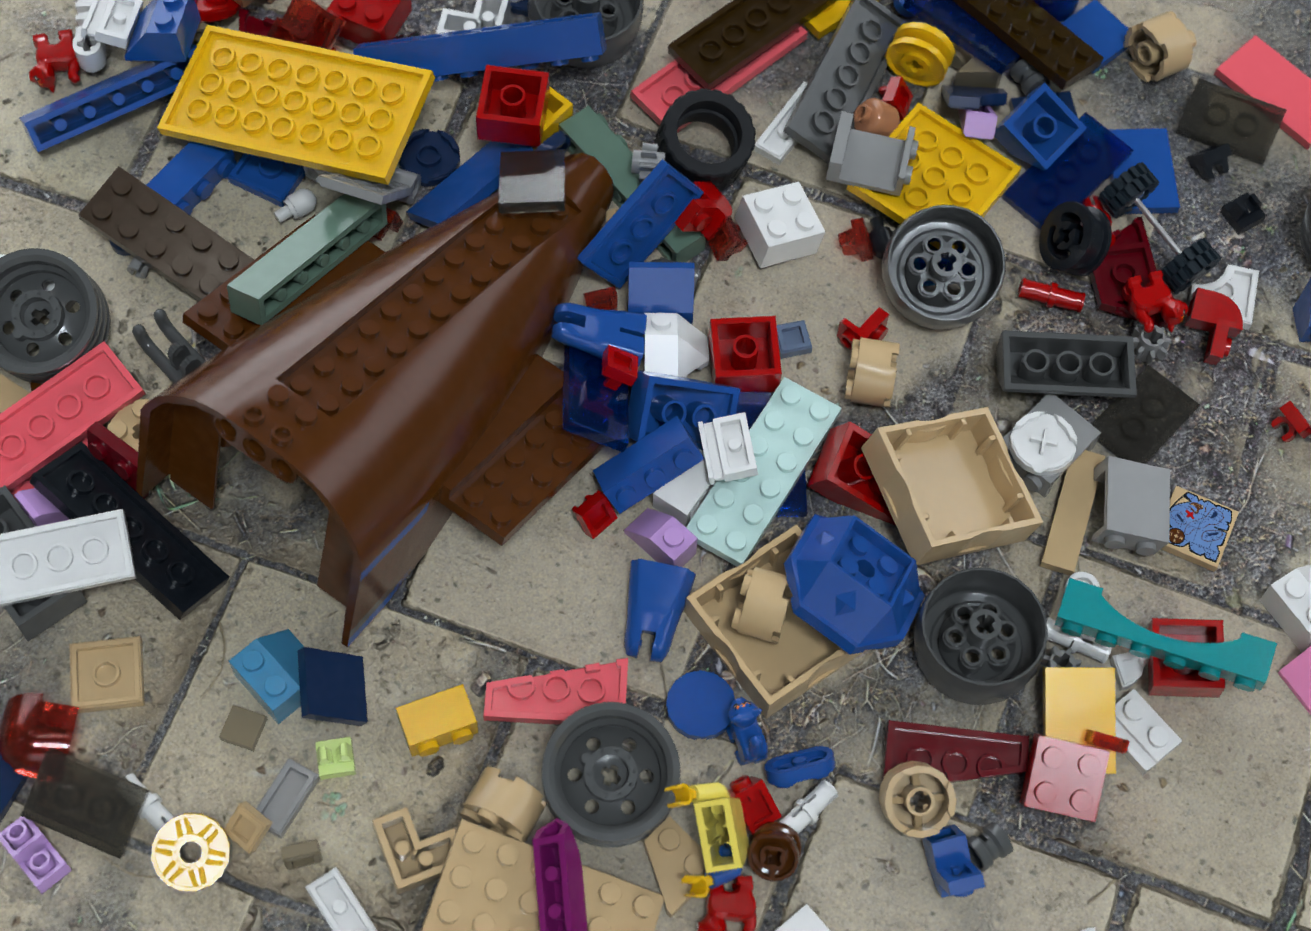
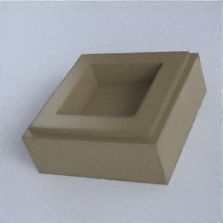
M233 705L219 738L221 741L254 752L267 718L265 715Z
M317 839L280 847L282 860L288 870L318 864L323 861Z

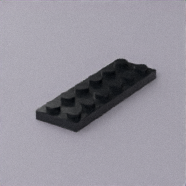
M78 443L32 474L29 483L69 519L123 509L126 515L137 576L135 580L179 620L227 583L230 576L102 460L96 459L84 443Z

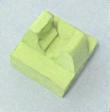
M351 736L315 742L320 780L356 775Z

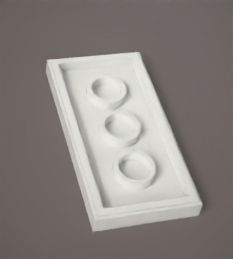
M123 509L0 534V607L137 578L126 515Z

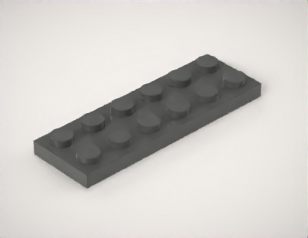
M851 0L783 132L829 164L841 112L854 114L860 104L872 97L888 65L885 58L887 48L893 41L897 28L906 22L876 0ZM853 116V121H852L851 129H855V128H854V116Z

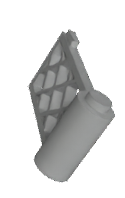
M396 167L389 185L345 176L337 172L329 175H318L316 182L320 183L322 187L379 205L395 200L412 205L420 190L421 175Z

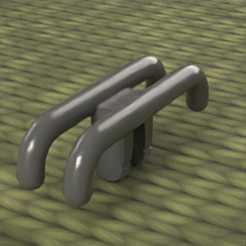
M157 309L154 312V319L160 330L172 343L167 351L169 359L155 345L143 325H135L132 333L143 351L174 384L206 361L173 326L166 312L163 309Z

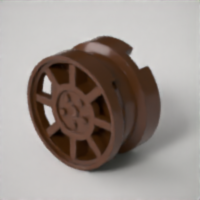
M770 822L759 827L752 837L748 850V862L754 873L768 881H781L790 877L797 868L802 850L799 835L793 828L780 822Z

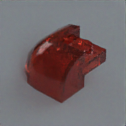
M292 0L283 18L277 17L266 37L332 50L347 22L314 0Z
M24 693L10 698L5 706L0 726V754L3 760L13 767V772L27 777L63 782L79 707L43 701L44 693Z

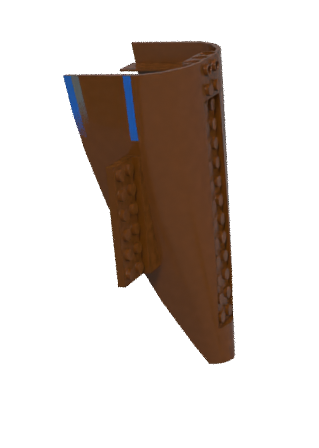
M585 153L570 154L404 241L387 252L367 240L263 325L256 324L232 313L227 285L316 215L314 214L183 313L182 323L222 351L148 401L141 408L136 492L142 497L145 496L167 475L171 474V481L213 510L215 506L220 446H234L285 483L291 484L300 477L315 491L329 511L317 586L346 606L341 643L347 648L392 598L427 552L453 512L503 546L621 431L623 424L621 420L570 387L572 377L542 358L552 339V326L557 324L553 318L555 306L561 303H569L585 267L577 259L578 255L600 231L606 217V211H608L614 197L613 180L606 168L593 156Z

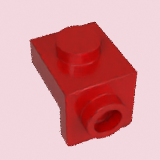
M878 307L860 328L848 319L843 318L839 323L837 337L850 350L852 349L853 339L860 340V337L883 340L889 330L886 327L889 314Z

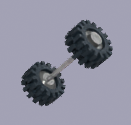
M1143 162L1137 163L1135 166L1130 167L1128 171L1121 173L1110 185H1107L1097 199L1113 219L1123 216L1126 212L1128 213L1134 206L1140 209L1177 255L1161 270L1164 274L1163 280L1174 294H1178L1187 287H1190L1194 282L1200 280L1203 275L1214 268L1220 262L1221 257L1206 238L1194 242L1189 248L1184 249L1183 252L1142 203V200L1146 199L1149 196L1148 194L1152 193L1159 185V181Z

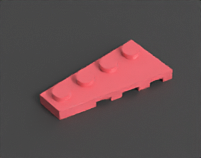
M628 658L617 659L616 662L599 665V663L585 665V668L564 671V669L550 671V674L532 677V675L487 682L484 721L560 725L576 711L593 704L603 702L626 704Z

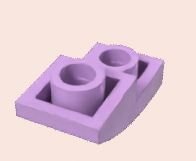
M26 813L0 832V842L41 894L72 871Z

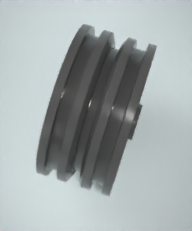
M40 248L22 249L0 258L1 368L21 380L43 384L103 341L107 343L111 318L106 297L98 284L74 261L58 252ZM49 280L54 281L55 287L51 291H45L43 284ZM15 291H21L22 294L13 302L11 299L12 294ZM78 302L80 305L79 310L75 313H70L69 310ZM43 316L50 319L46 325L40 322ZM8 322H12L15 327L11 334H5L4 326ZM60 335H71L72 342L66 346L62 345ZM38 345L39 353L36 356H30L29 352Z
M603 702L593 704L570 715L552 734L542 761L543 790L550 812L555 819L558 818L569 824L576 839L598 847L613 848L627 846L649 836L668 816L671 808H668L667 804L674 803L675 801L673 791H664V789L680 784L679 754L669 732L648 712L625 703ZM591 738L598 739L600 741L599 749L595 751L589 750L586 745L587 741ZM624 740H634L636 748L633 751H626L622 746ZM573 768L579 769L582 773L580 780L576 782L570 781L568 778V772ZM611 769L617 771L616 779L619 783L615 784L612 782L610 786L605 785V777L602 773L606 771L609 774ZM643 770H650L654 776L653 781L650 783L642 782L640 773ZM589 800H596L599 804V809L594 814H590L585 810V804ZM627 800L632 801L635 805V811L629 815L623 813L621 809L622 803Z

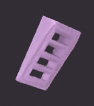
M983 106L978 108V110L958 108L964 136L982 139L994 138L998 116L990 106Z

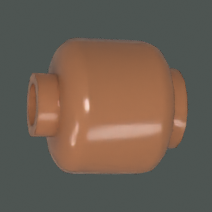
M878 98L867 99L856 108L854 113L855 130L888 137L900 124L897 109Z

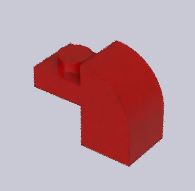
M694 181L693 183L704 193L699 199L691 200L675 221V224L682 232H701L707 240H711L731 216L732 207L726 197L712 182Z
M1197 288L1190 297L1189 311L1184 326L1209 332L1203 362L1217 365L1230 352L1232 338H1228V336L1235 338L1243 329L1242 314L1236 303L1228 296L1219 292Z

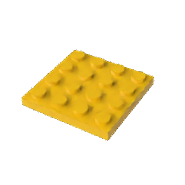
M918 102L898 127L888 136L906 141L909 127H916L913 140L919 141L915 160L909 159L908 165L913 166L910 184H903L900 196L847 185V190L899 224L919 210L936 205H955L967 208L984 217L1018 177L1022 167L978 139L964 136L962 129ZM930 242L931 245L940 249L939 242ZM952 244V248H954L955 250H957V249H958V246L955 245V244Z

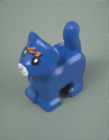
M737 698L732 702L728 711L730 727L727 728L726 733L730 743L736 742L738 750L734 754L738 764L741 766L750 763L757 764L767 759L768 752L765 737L756 720L762 713V709L744 698Z

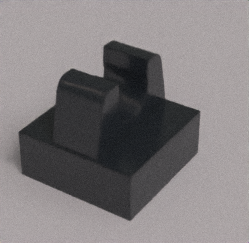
M1229 143L1213 145L1189 155L1187 158L1190 167H1196L1204 180L1214 178L1212 172L1214 165L1217 168L1218 174H1224L1229 171L1227 157L1231 156L1232 152Z
M1248 192L1223 205L1220 210L1222 216L1238 235L1259 225L1267 216L1261 209L1262 202L1254 193L1250 195Z

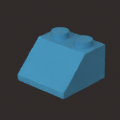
M289 629L255 639L229 660L236 678L277 724H280L301 706L297 651L304 646Z

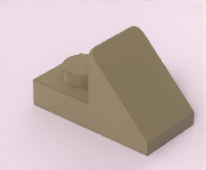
M957 32L950 39L956 52L951 65L959 69L953 86L997 88L1004 68Z

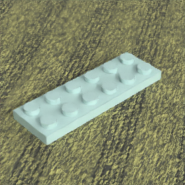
M784 377L749 430L758 475L725 482V479L715 482L686 526L698 538L697 545L736 567L745 563L836 422L842 408Z

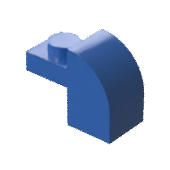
M955 824L943 827L937 835L922 838L927 864L934 885L942 898L948 896L966 897L973 894L974 890L985 887L983 873L971 862L966 834Z

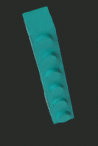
M1069 578L1055 622L1056 626L1061 627L1062 632L1076 637H1080L1081 634L1094 637L1096 643L1106 647L1114 648L1116 645L1128 648L1129 653L1140 658L1148 659L1150 656L1164 660L1163 663L1171 668L1183 670L1185 667L1199 671L1198 675L1209 680L1218 681L1222 678L1234 682V687L1243 691L1254 692L1255 689L1261 690L1266 684L1277 643L1243 632L1237 640L1220 643H1196L1165 637L1137 625L1119 613L1102 596L1104 588Z

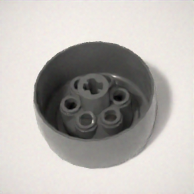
M528 0L529 21L601 12L607 50L603 55H599V60L581 62V58L569 59V63L566 64L568 66L596 68L616 61L632 46L642 23L644 0H569L566 3L561 2L562 0ZM609 8L612 14L606 15L602 10Z
M936 205L919 210L907 217L891 235L886 244L882 259V281L886 294L894 308L905 319L918 326L933 330L954 329L965 326L981 317L993 305L1000 293L1006 273L1005 253L1001 240L994 228L977 213L955 205ZM937 241L940 243V249L937 251L930 250L928 243ZM952 244L957 245L964 252L959 254L957 250L952 248ZM942 258L952 263L951 271H945V267L943 270L939 268L938 264ZM915 259H923L926 267L923 270L916 269L913 265ZM969 264L971 266V276L963 274V265ZM930 280L935 283L936 288L933 292L924 290L923 283ZM949 284H957L960 292L957 295L950 294L947 290Z
M969 568L957 571L944 578L927 595L918 611L913 632L914 654L920 670L928 682L940 693L955 701L970 705H990L1004 701L1017 694L1035 676L1045 655L1048 640L1047 618L1040 601L1033 591L1018 578L992 568ZM962 615H970V619L966 621L959 618ZM982 627L986 630H984V632L981 633L977 630V628ZM1001 628L1004 629L1008 637H1004L1000 633ZM953 632L958 633L962 641L953 643L950 641L949 635ZM1000 649L1003 652L1004 659H995L991 654L992 650ZM974 652L978 655L979 661L975 663L969 662L966 654Z

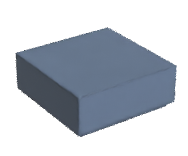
M805 320L777 325L780 359L812 353V344Z

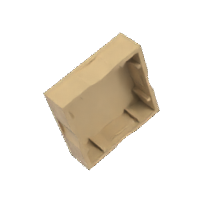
M988 407L949 414L937 420H916L879 427L861 447L909 555L916 560L917 565L1022 542L1043 523L1024 481L1011 462L1006 443Z
M797 524L758 549L745 563L723 572L687 596L684 613L753 703L762 709V714L766 719L863 653L848 654L793 613L791 600L785 622L782 624L778 644L737 633L738 629L731 628L736 607L738 608L739 602H744L746 596L740 595V590L748 568L754 570L755 567L786 575L784 562L802 533Z

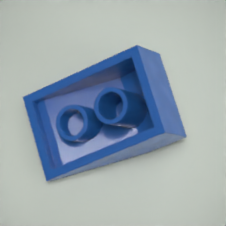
M638 370V378L631 389L623 435L639 441L678 416L693 437L698 448L703 450L698 422L703 421V424L713 422L712 419L736 414L741 389L674 375Z

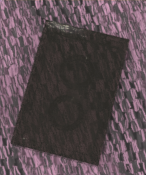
M1199 78L1175 134L1208 146L1229 143L1233 155L1264 165L1286 109Z
M565 150L501 152L498 196L499 213L565 211Z
M1150 365L1136 377V398L1117 397L1092 424L1101 432L1097 442L1117 458L1147 464L1200 406L1199 403Z
M50 748L46 751L21 816L121 859L126 852L150 790Z

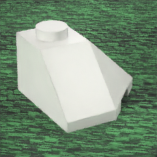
M644 313L647 315L644 334V371L687 378V375L695 369L702 370L709 365V341L705 334L678 313Z

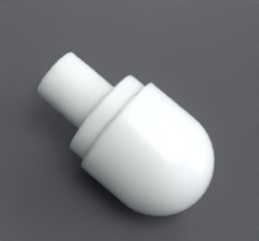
M299 189L287 196L283 201L285 206L273 213L279 223H282L291 216L294 220L297 218L301 219L315 209L317 203L316 196L308 189Z

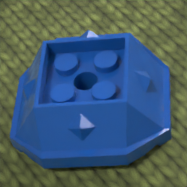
M815 514L808 521L784 562L787 582L792 593L790 599L793 613L848 654L897 646L905 638L925 598V594L919 587L916 560L855 515L828 518Z

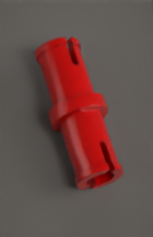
M1022 278L1017 294L1018 298L1045 303L1044 306L1047 308L1057 306L1076 311L1077 313L1082 311L1086 296L1084 292L1080 293L1060 288L1057 283L1051 282L1048 285Z

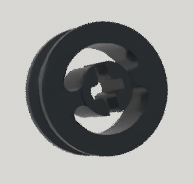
M1075 201L1063 202L1056 206L1045 219L1039 237L1040 254L1045 264L1054 270L1066 271L1075 276H1084L1096 270L1106 258L1110 248L1112 231L1109 219L1100 209L1085 206Z

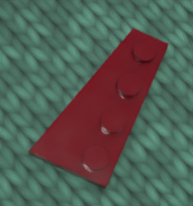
M889 720L887 722L882 781L884 775L898 764L909 761L929 764L942 772L951 783L1023 774L1027 772L1029 736Z

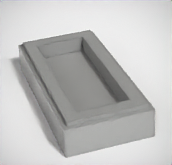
M288 758L256 810L273 822L268 832L281 839L283 838L320 780L319 774Z

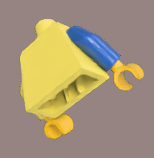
M718 782L695 784L690 787L684 783L669 786L664 791H673L675 803L667 804L668 808L687 806L691 802L694 803L706 872L704 876L685 875L682 877L681 883L692 884L690 892L684 894L685 897L704 898L707 896L709 888L714 889L732 881L742 872V867L749 850L740 798H731L727 788Z

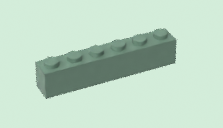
M588 105L560 123L559 131H564L571 138V146L568 149L570 154L585 153L593 156L606 168L613 180L614 197L612 201L620 208L642 183L639 182V174L631 173L633 153L628 149L624 138L619 134L616 135L609 128L603 115L600 113L596 114ZM676 225L656 249L667 260L687 262L705 250L706 238L701 232H682Z
M341 195L227 285L231 312L259 325L268 322L387 225L386 204L379 205L351 195Z

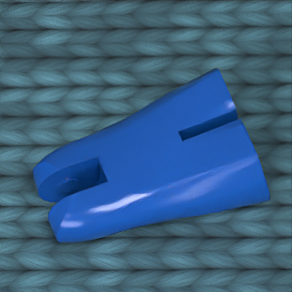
M561 303L555 306L553 318L557 324L552 326L551 334L554 340L600 359L603 358V352L607 346L611 345L638 356V367L640 366L644 354L645 340L643 335L646 330V314L597 309L574 303Z
M645 559L631 561L624 640L627 656L638 658L643 641L642 636L643 633L655 635L654 642L652 643L651 661L662 663L670 650L679 619L685 608L686 597L690 595L696 578L694 572L688 568Z

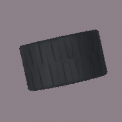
M704 88L686 92L685 95L679 96L674 101L660 124L654 144H658L657 152H665V161L692 182H712L719 191H723L738 179L751 157L755 147L756 132L752 123L753 120L741 102L739 103L733 96L722 93L720 90ZM689 122H704L716 127L728 140L731 149L730 158L724 162L713 164L694 159L682 148L678 140L677 129Z

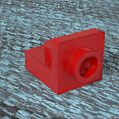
M744 775L729 784L731 789L728 792L731 798H740L748 834L753 835L762 825L774 822L782 817L763 779Z

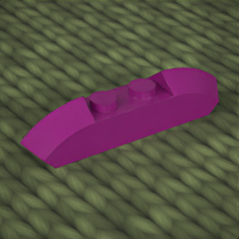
M556 818L537 830L532 839L540 931H588L583 871L579 849L569 824Z

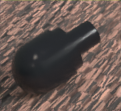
M874 217L870 220L872 231L869 233V242L873 254L877 258L883 259L886 244L893 231L889 227L884 226L882 217Z

